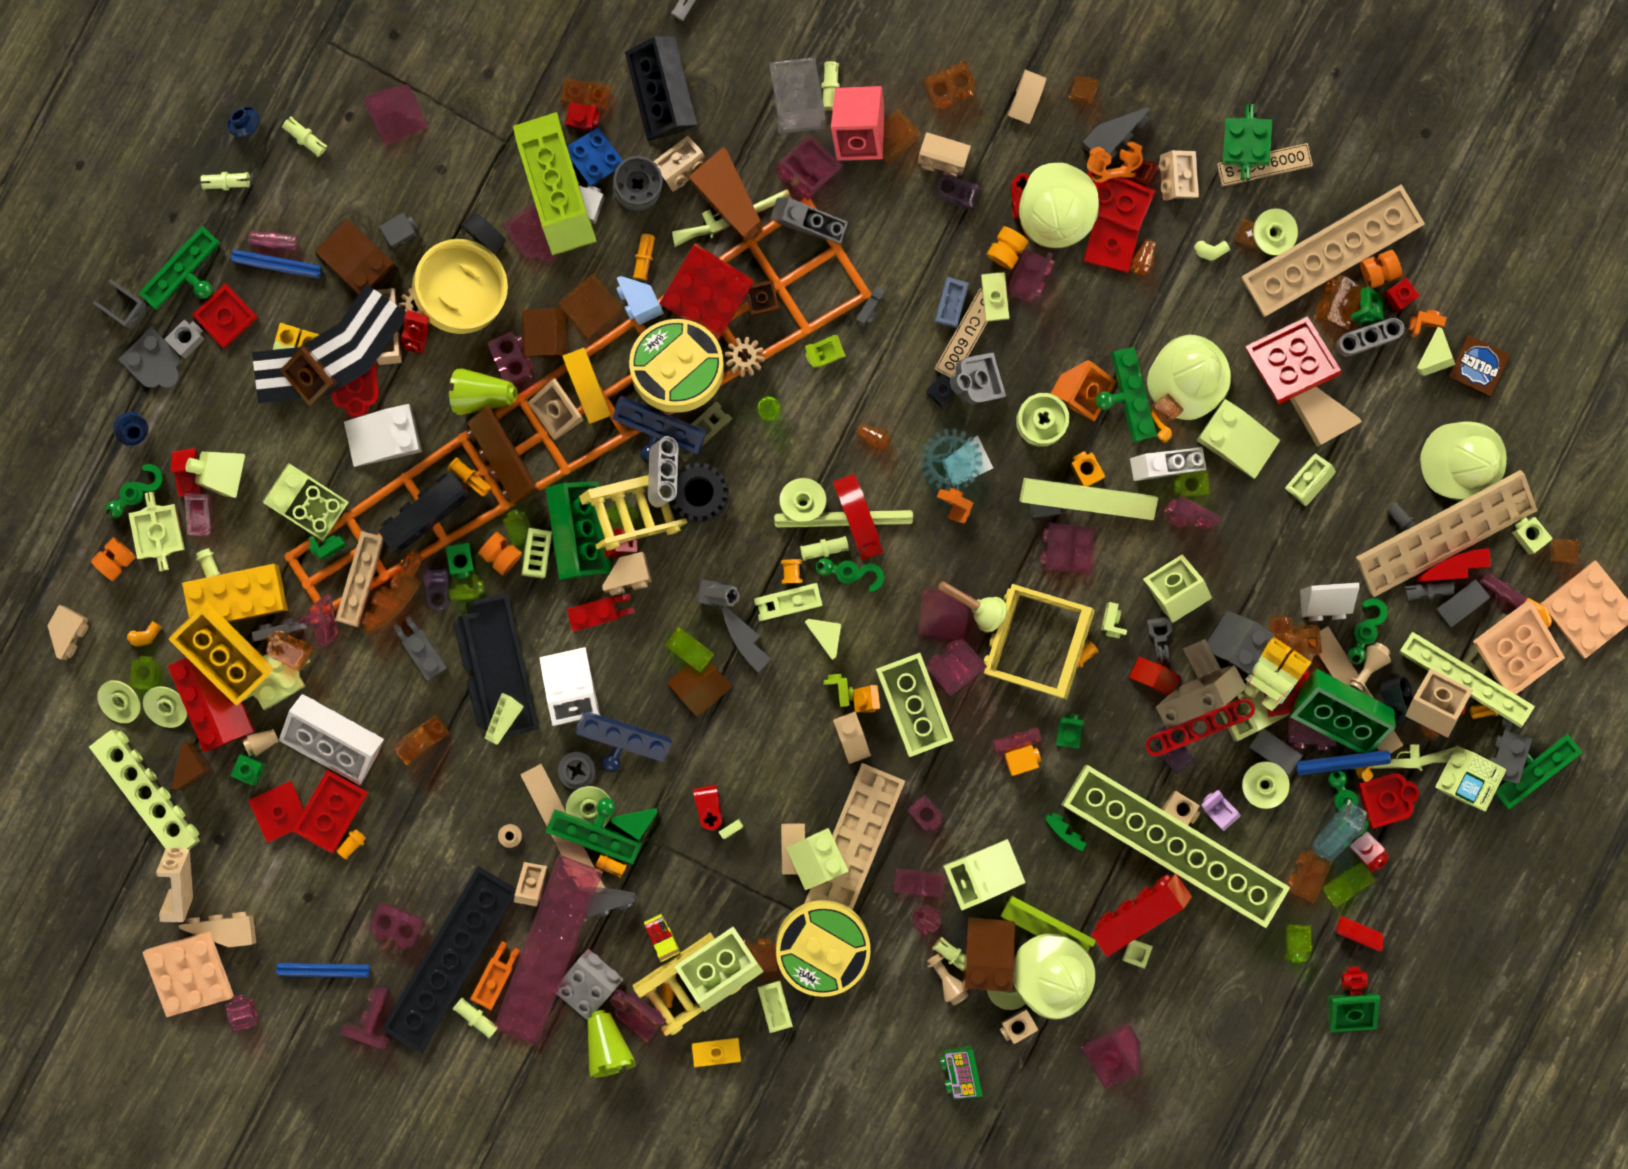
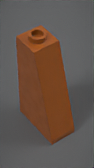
M722 147L688 177L692 186L746 243L749 239H755L761 233L763 227L727 150Z

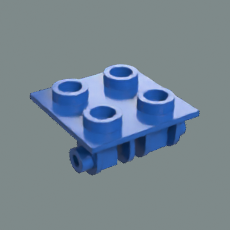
M599 128L567 146L575 169L579 171L578 173L583 176L589 186L596 187L600 180L615 172L616 168L623 161Z

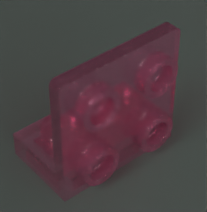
M1024 249L1007 293L1029 303H1032L1034 298L1039 299L1045 286V282H1042L1043 277L1048 278L1055 262L1051 260L1053 254L1048 252L1045 258Z

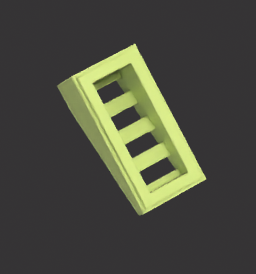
M528 528L521 568L522 576L542 579L546 577L552 531ZM533 536L545 538V542L533 541L532 538ZM531 546L544 547L543 552L531 550ZM530 555L540 556L542 560H532ZM528 566H540V570L528 569Z
M502 693L485 739L497 745L523 709V705Z

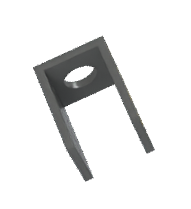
M110 279L108 282L138 302L135 308L124 321L95 300L93 304L132 331L150 306Z

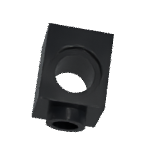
M944 374L926 390V394L941 409L957 395L951 389L950 380Z

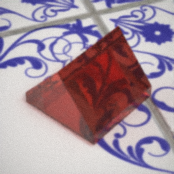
M1143 160L1142 164L1135 171L1136 176L1132 177L1131 180L1150 188L1159 171V164Z

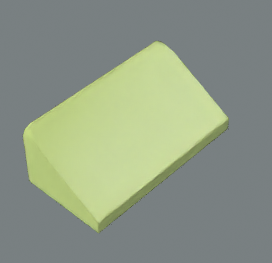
M1315 453L1285 489L1303 505L1307 506L1333 477L1336 471L1330 463Z

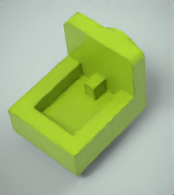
M833 335L815 344L805 346L807 351L806 358L813 368L823 367L846 357L838 335Z
M842 674L828 675V680H823L824 685L838 684L840 707L850 706L849 701H854L853 688L848 687L847 678H842Z

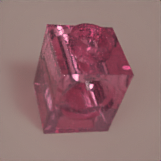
M925 794L907 809L925 831L928 829L934 831L942 824L940 820L943 817L942 813ZM930 808L933 811V817L930 821H923L920 818L922 809Z
M244 994L231 998V1003L225 1005L232 1032L259 1024L252 997L245 998Z

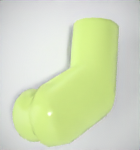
M1198 241L1194 246L1199 257L1210 261L1230 251L1226 241L1216 246L1206 244L1204 241Z

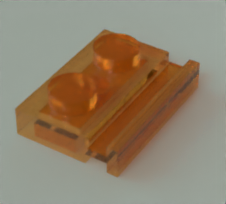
M898 109L884 121L882 160L887 165L894 161L921 135V131Z

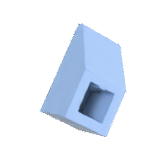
M622 276L617 278L620 286L616 289L621 300L626 299L628 302V306L625 309L630 319L635 318L638 325H641L664 314L651 285Z

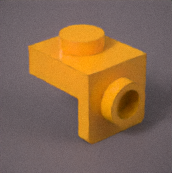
M870 685L853 690L856 713L875 712L876 709H880L878 685Z

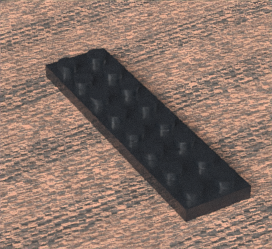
M477 867L387 1018L382 1030L420 1053L424 1051L512 903L517 888L482 867Z

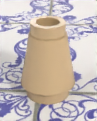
M274 729L246 735L247 738L242 739L249 757L252 755L256 757L279 742Z

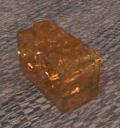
M966 61L923 79L922 83L933 109L937 107L944 109L952 105V101L958 98L965 100L974 95L973 92L976 91L977 87ZM957 78H964L967 81V85L959 87L955 84V80ZM936 87H943L946 90V94L937 96L933 90Z
M1300 624L1273 636L1291 648L1282 664L1286 662L1293 651H1296L1309 661L1313 660V656L1322 653L1319 625Z

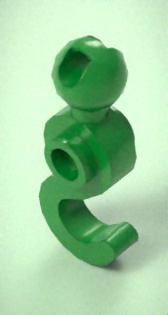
M152 464L143 465L142 469L144 471L155 474L154 483L147 485L140 482H127L120 489V499L118 501H110L106 505V514L113 519L122 516L124 507L127 504L134 506L143 501L144 491L156 492L159 490L165 480L162 470Z
M822 558L816 563V571L819 575L828 576L831 573L836 574L837 579L844 584L854 583L868 571L874 572L877 580L869 586V591L871 592L878 590L884 582L883 571L875 564H866L858 569V566L852 561H843L839 565H834L830 559ZM818 563L823 564L822 569L817 568Z
M1367 599L1361 604L1362 609L1375 607L1379 612V616L1375 619L1363 621L1354 628L1352 635L1356 645L1348 651V659L1353 664L1364 662L1366 659L1365 646L1375 641L1377 638L1376 627L1381 625L1387 618V607L1379 599Z
M1340 770L1330 773L1328 780L1329 784L1337 790L1333 798L1334 805L1339 811L1343 812L1339 819L1340 828L1348 836H1361L1368 829L1369 822L1366 819H1362L1358 827L1349 828L1348 820L1357 808L1358 797L1350 789H1346L1347 777L1345 773ZM1338 772L1337 776L1334 777L1333 774Z

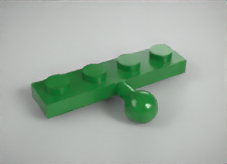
M201 226L138 294L153 308L158 310L186 280L194 287V294L198 298H209L212 294L211 284L207 281H200L192 273L220 242Z
M1135 347L1111 352L1120 393L1100 392L1095 399L1097 407L1101 410H1108L1113 404L1123 402L1132 442L1157 437Z
M1566 734L1535 759L1528 753L1525 762L1526 766H1524L1519 784L1505 781L1498 786L1495 795L1505 808L1509 810L1583 752L1569 734Z
M602 798L597 802L596 809L598 815L594 823L556 809L553 810L545 830L546 833L634 864L642 841L603 827L607 816L613 814L615 810V804L610 798Z

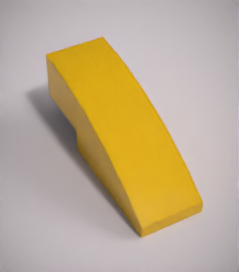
M585 348L563 355L562 357L589 424L611 416Z

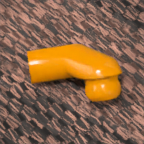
M1528 598L1526 601H1531L1534 604L1545 625L1549 628L1552 619L1548 608Z
M152 621L146 631H130L127 635V640L136 647L149 645L162 629V626Z

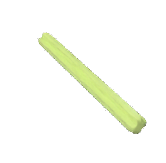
M911 510L870 511L874 525L913 523V512ZM825 512L815 520L804 523L793 521L785 514H775L774 517L775 527L849 526L844 512Z

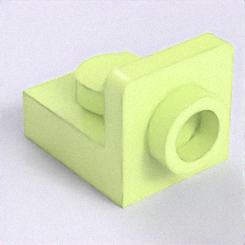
M1108 602L1101 630L1106 631V636L1120 638V635H1126L1127 633L1125 629L1114 627L1115 623H1119L1121 610H1118L1119 604Z

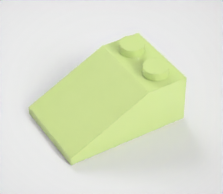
M1226 399L1221 402L1196 440L1253 479L1256 478L1280 442L1276 436L1246 412Z

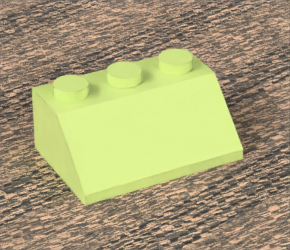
M734 927L674 966L704 1012L763 972Z

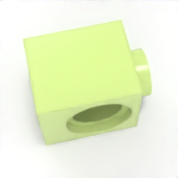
M1536 517L1530 519L1523 518L1515 525L1517 529L1512 532L1529 555L1536 553L1553 539ZM1528 528L1535 531V538L1533 540L1528 539L1526 536Z

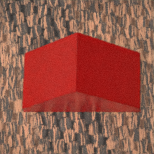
M1138 657L1129 678L1169 696L1176 689L1181 676L1162 665Z

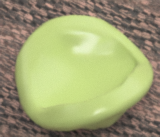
M1048 163L1038 167L1030 175L1021 196L1019 216L1024 232L1032 241L1049 248L1068 247L1081 241L1091 231L1097 219L1099 209L1097 188L1087 174L1069 164Z
M1184 335L1170 341L1156 357L1147 377L1149 394L1156 406L1166 414L1183 420L1197 419L1214 410L1228 394L1231 384V371L1223 352L1212 341L1197 335ZM1166 405H1171V410L1166 409Z
M1458 422L1443 425L1430 434L1421 451L1420 462L1424 479L1433 491L1452 500L1463 501L1502 480L1506 470L1507 455L1501 437L1492 428L1477 422Z
M1056 933L1041 934L1027 941L1017 951L1014 958L1013 984L1024 1002L1038 1015L1049 1019H1063L1079 1011L1089 999L1095 984V967L1089 953L1074 940Z

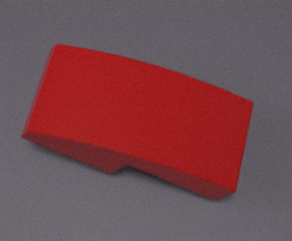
M407 310L404 316V331L401 336L402 347L412 353L419 352L424 354L429 332V317Z

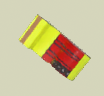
M662 914L644 922L660 962L681 952Z

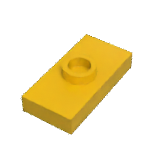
M739 1037L692 1043L694 1067L741 1062Z

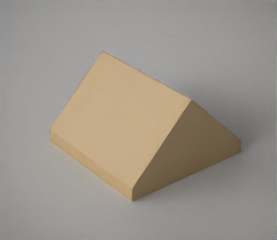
M555 378L528 402L553 440L558 439L584 421Z

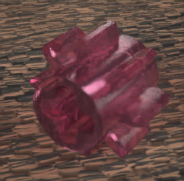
M926 904L925 908L918 907L912 916L913 928L924 935H927L928 931L935 932L941 923L940 917H938L940 911L929 904Z

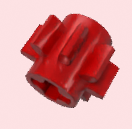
M1347 967V973L1341 974L1343 991L1349 990V995L1351 996L1362 995V990L1368 989L1366 971L1361 972L1360 967Z

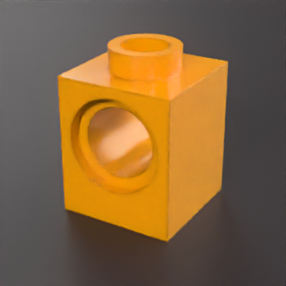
M1084 451L1073 457L1074 462L1070 466L1080 486L1089 487L1105 478L1093 452L1087 455ZM1089 463L1093 469L1092 474H1083L1080 470L1081 464Z
M1032 745L1004 753L1011 776L1039 768L1038 762H1041V757L1038 749H1033Z

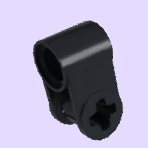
M1402 676L1382 682L1380 684V694L1384 704L1393 708L1394 713L1398 712L1395 715V724H1401L1405 720H1412L1405 716L1413 700L1409 680Z

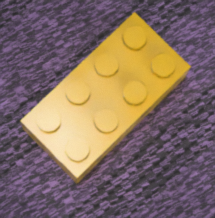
M277 564L182 583L189 617L206 601L228 623L288 611L280 567Z
M207 601L168 639L236 706L264 681L274 668Z

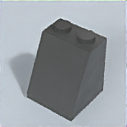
M1227 611L1207 643L1218 661L1227 667L1235 665L1239 674L1245 675L1250 673L1274 634L1253 620Z

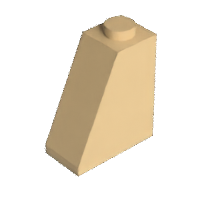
M1317 387L1290 399L1317 447L1361 423L1359 417Z
M856 712L833 720L849 764L871 756Z

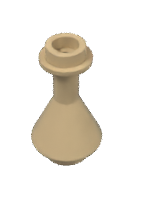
M1380 643L1368 645L1366 647L1364 668L1357 679H1350V686L1360 692L1366 691L1365 683L1371 673L1391 662L1389 657L1390 650Z
M938 953L927 960L929 963L928 968L932 966L935 968L942 979L945 1002L951 1001L954 1006L969 996L966 992L968 989L962 988V982L948 973L941 962L944 957Z

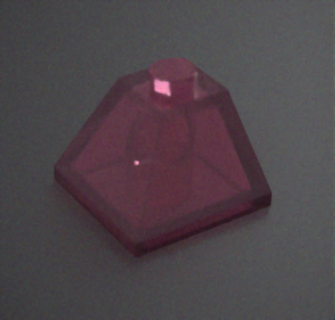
M409 84L386 88L363 98L386 146L428 127Z
M923 589L918 635L964 641L969 607L941 590Z
M1129 1022L1107 1031L1081 1047L1104 1088L1140 1073V1041Z

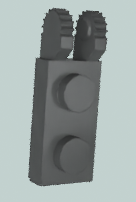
M408 615L405 619L408 626L414 631L413 635L407 637L403 628L398 623L393 625V628L426 680L429 681L447 669V666L423 630L419 629L412 617Z

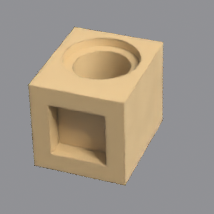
M1172 791L1162 810L1184 824L1189 825L1190 822L1194 824L1200 814L1198 808L1200 805L1177 791ZM1180 803H1185L1188 806V812L1184 816H1180L1177 813V806Z
M1026 1008L1001 1021L1004 1026L1000 1029L1006 1041L1011 1039L1014 1044L1038 1031ZM1015 1021L1023 1022L1024 1029L1022 1032H1012L1011 1026Z

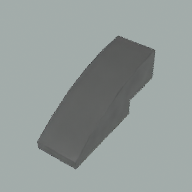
M724 606L722 612L733 641L748 663L760 673L771 661V658L755 645L760 636L729 608Z

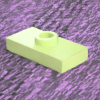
M1005 272L982 274L985 321L1009 320Z
M777 981L757 987L769 1032L772 1033L793 1027L781 982Z

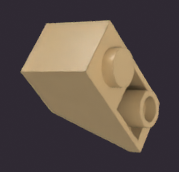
M62 605L57 607L47 626L56 657L61 660H67L68 657L71 658L77 649L75 644L78 638L85 635L89 619Z

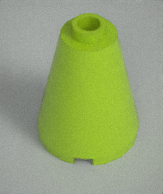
M463 368L456 369L452 374L450 383H454V390L449 391V400L452 411L457 413V415L480 412L488 406L491 409L510 406L517 399V388L514 387L512 382Z
M605 1010L591 1013L592 1017L588 1018L590 1078L620 1073L619 1070L623 1066L626 1067V1070L633 1068L636 1065L635 1060L611 1013H605Z

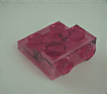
M809 134L779 161L775 170L782 182L788 181L794 187V193L799 198H805L809 201L824 187L826 182L841 170L843 165Z
M1182 496L1169 501L1164 510L1167 517L1171 518L1170 522L1181 528L1191 525L1195 520V525L1204 530H1208V528L1213 529L1219 525L1222 519L1221 516Z
M1049 523L1048 528H1043L1042 542H1046V551L1041 552L1040 565H1044V571L1091 574L1095 528Z

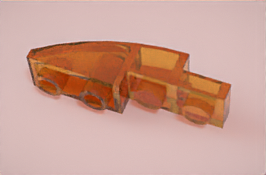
M411 549L409 554L406 553L401 561L402 569L399 575L395 574L391 581L390 587L392 589L382 586L380 592L376 591L371 602L373 606L370 612L364 614L361 621L365 634L370 635L389 623L401 612L417 591L421 581L415 573L423 559L419 551Z

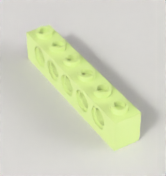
M110 730L90 745L89 748L165 849L172 847L191 849L200 842L197 837L199 835L197 829L192 824H187L183 818L185 814L178 805L174 806L169 800L171 798L170 793L165 787L162 786L160 788L155 781L157 776L150 768L146 769L141 763L143 761L142 756L137 750L134 749L132 751L127 744L129 739L122 731ZM117 749L122 750L124 754L120 762H117L114 758V753ZM132 767L138 773L137 778L133 781L128 777V771ZM145 786H148L152 791L149 799H145L142 796V790ZM159 805H163L166 809V813L162 818L156 814V808ZM174 823L180 828V832L176 837L170 833V827Z

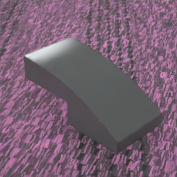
M1474 579L1437 607V610L1452 627L1488 600L1490 596L1478 580Z
M1264 728L1261 729L1249 747L1269 762L1279 765L1288 775L1291 774L1297 762L1302 758L1301 754Z

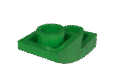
M1054 812L1052 816L1046 814L1044 819L1050 828L1066 843L1083 852L1086 843L1081 841L1083 836L1070 831L1069 835L1066 834L1069 824L1064 823L1066 818Z

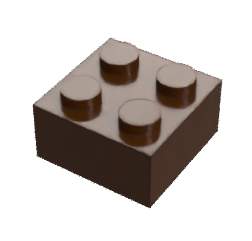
M773 280L751 286L746 295L751 317L780 310Z

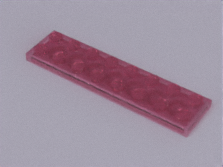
M559 854L495 1023V1026L498 1027L497 1030L538 1045L603 871Z

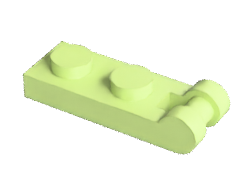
M817 583L754 599L755 606L758 605L760 613L758 614L759 622L823 606ZM774 602L775 610L769 611L767 603Z

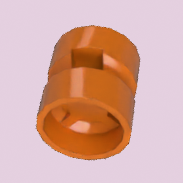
M1393 250L1379 254L1378 259L1371 257L1360 262L1363 278L1371 289L1383 285L1385 280L1392 282L1402 278V268Z
M496 532L483 545L478 555L487 563L493 562V568L503 576L520 559L522 552L514 545H507L508 540L499 532Z
M112 537L104 546L105 551H99L90 561L104 576L114 581L122 573L121 567H127L136 556L122 542Z

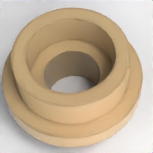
M507 824L500 829L498 839L503 846L512 848L520 843L522 833L516 825ZM509 831L514 834V838L511 841L506 839V833Z

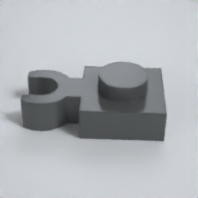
M878 286L875 288L856 318V322L864 327L866 322L871 324L877 314L875 308L885 292Z

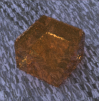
M1076 76L1069 99L1092 105L1099 80Z
M1552 539L1550 562L1578 563L1579 540Z

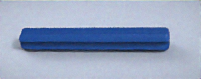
M233 250L231 254V261L233 263L317 279L322 276L323 270L319 265L240 250Z
M1384 750L1298 761L1297 771L1299 775L1387 765L1391 763L1390 752Z
M279 963L276 967V973L278 976L367 978L370 975V966L360 964Z

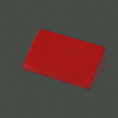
M1339 917L1334 929L1335 933L1376 951H1382L1384 937L1382 933L1346 917Z

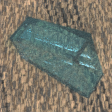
M1348 799L1314 839L1312 846L1314 852L1320 858L1328 859L1332 862L1364 830L1367 812Z

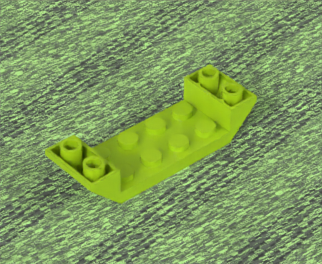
M558 113L514 125L513 129L518 149L552 255L597 242L565 142Z

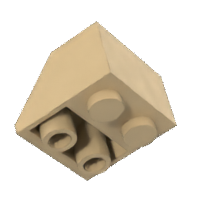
M926 132L919 153L918 164H922L921 167L929 171H934L935 169L944 171V175L956 178L957 175L962 177L971 146Z
M639 552L620 557L602 586L603 591L610 593L611 596L625 593V588L632 587L634 590L648 587L647 583L652 581L645 554Z

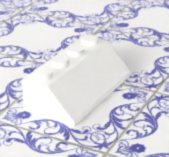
M303 694L289 710L279 738L280 742L358 785L362 784L384 740L375 733L368 731Z

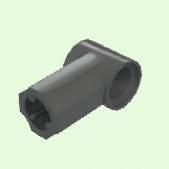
M701 579L696 602L711 606H717L718 604L733 607L735 603L739 602L740 594L737 591V587Z

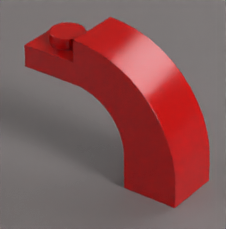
M855 474L833 481L836 494L848 521L861 560L883 553L877 530Z

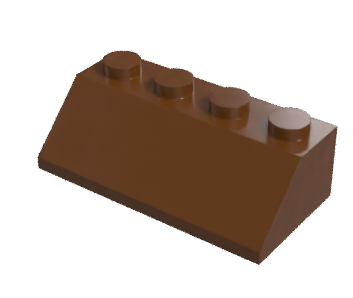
M489 406L467 422L470 427L466 430L473 442L478 441L481 446L478 452L484 462L489 461L493 469L490 470V473L496 483L501 481L505 489L501 491L508 503L512 501L517 505L540 492L497 416Z

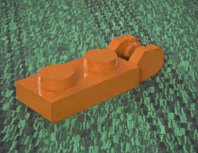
M503 941L494 958L492 957L470 999L489 1010L493 1009L520 952L519 949L515 948L511 952L507 964L499 961L501 955L506 950L507 943Z

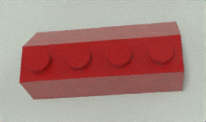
M187 657L168 665L170 674L203 752L216 750L255 732L243 702L241 701L236 706Z

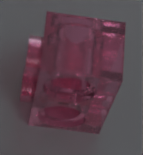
M512 331L487 342L503 380L512 382L515 385L533 377L531 371L534 370V367L529 357H523V341L520 335L516 337ZM508 342L514 345L513 351L509 354L503 353L502 346ZM514 364H521L523 366V370L519 375L511 374V367Z
M381 902L376 909L369 930L374 931L373 936L383 940H386L387 937L396 940L395 945L408 949V946H415L426 919ZM382 916H388L391 920V925L388 929L380 925V918ZM407 924L412 927L413 934L411 937L403 936L401 932L403 925Z

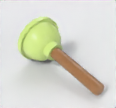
M946 582L939 584V590L972 609L974 619L980 630L987 633L992 632L1003 622L1007 611L1006 603L1003 599L987 597L982 600H975Z

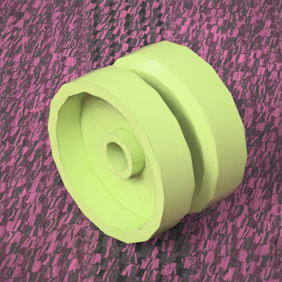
M1038 393L1029 397L1021 405L1016 416V427L1020 436L1028 444L1036 447H1047L1056 443L1064 435L1069 425V412L1065 403L1057 396L1049 393ZM1039 417H1044L1046 419V423L1044 422L1043 425L1040 424Z

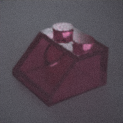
M963 639L951 642L946 647L947 651L941 656L937 654L928 662L929 665L926 667L930 675L949 696H952L987 668L986 664Z

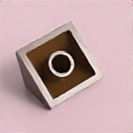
M557 308L522 310L523 357L563 358L562 356L567 354L566 312Z
M305 346L300 348L280 369L281 373L309 406L338 384L312 351Z
M703 652L667 682L697 717L733 687Z
M182 742L171 789H187L213 772V769L196 743Z

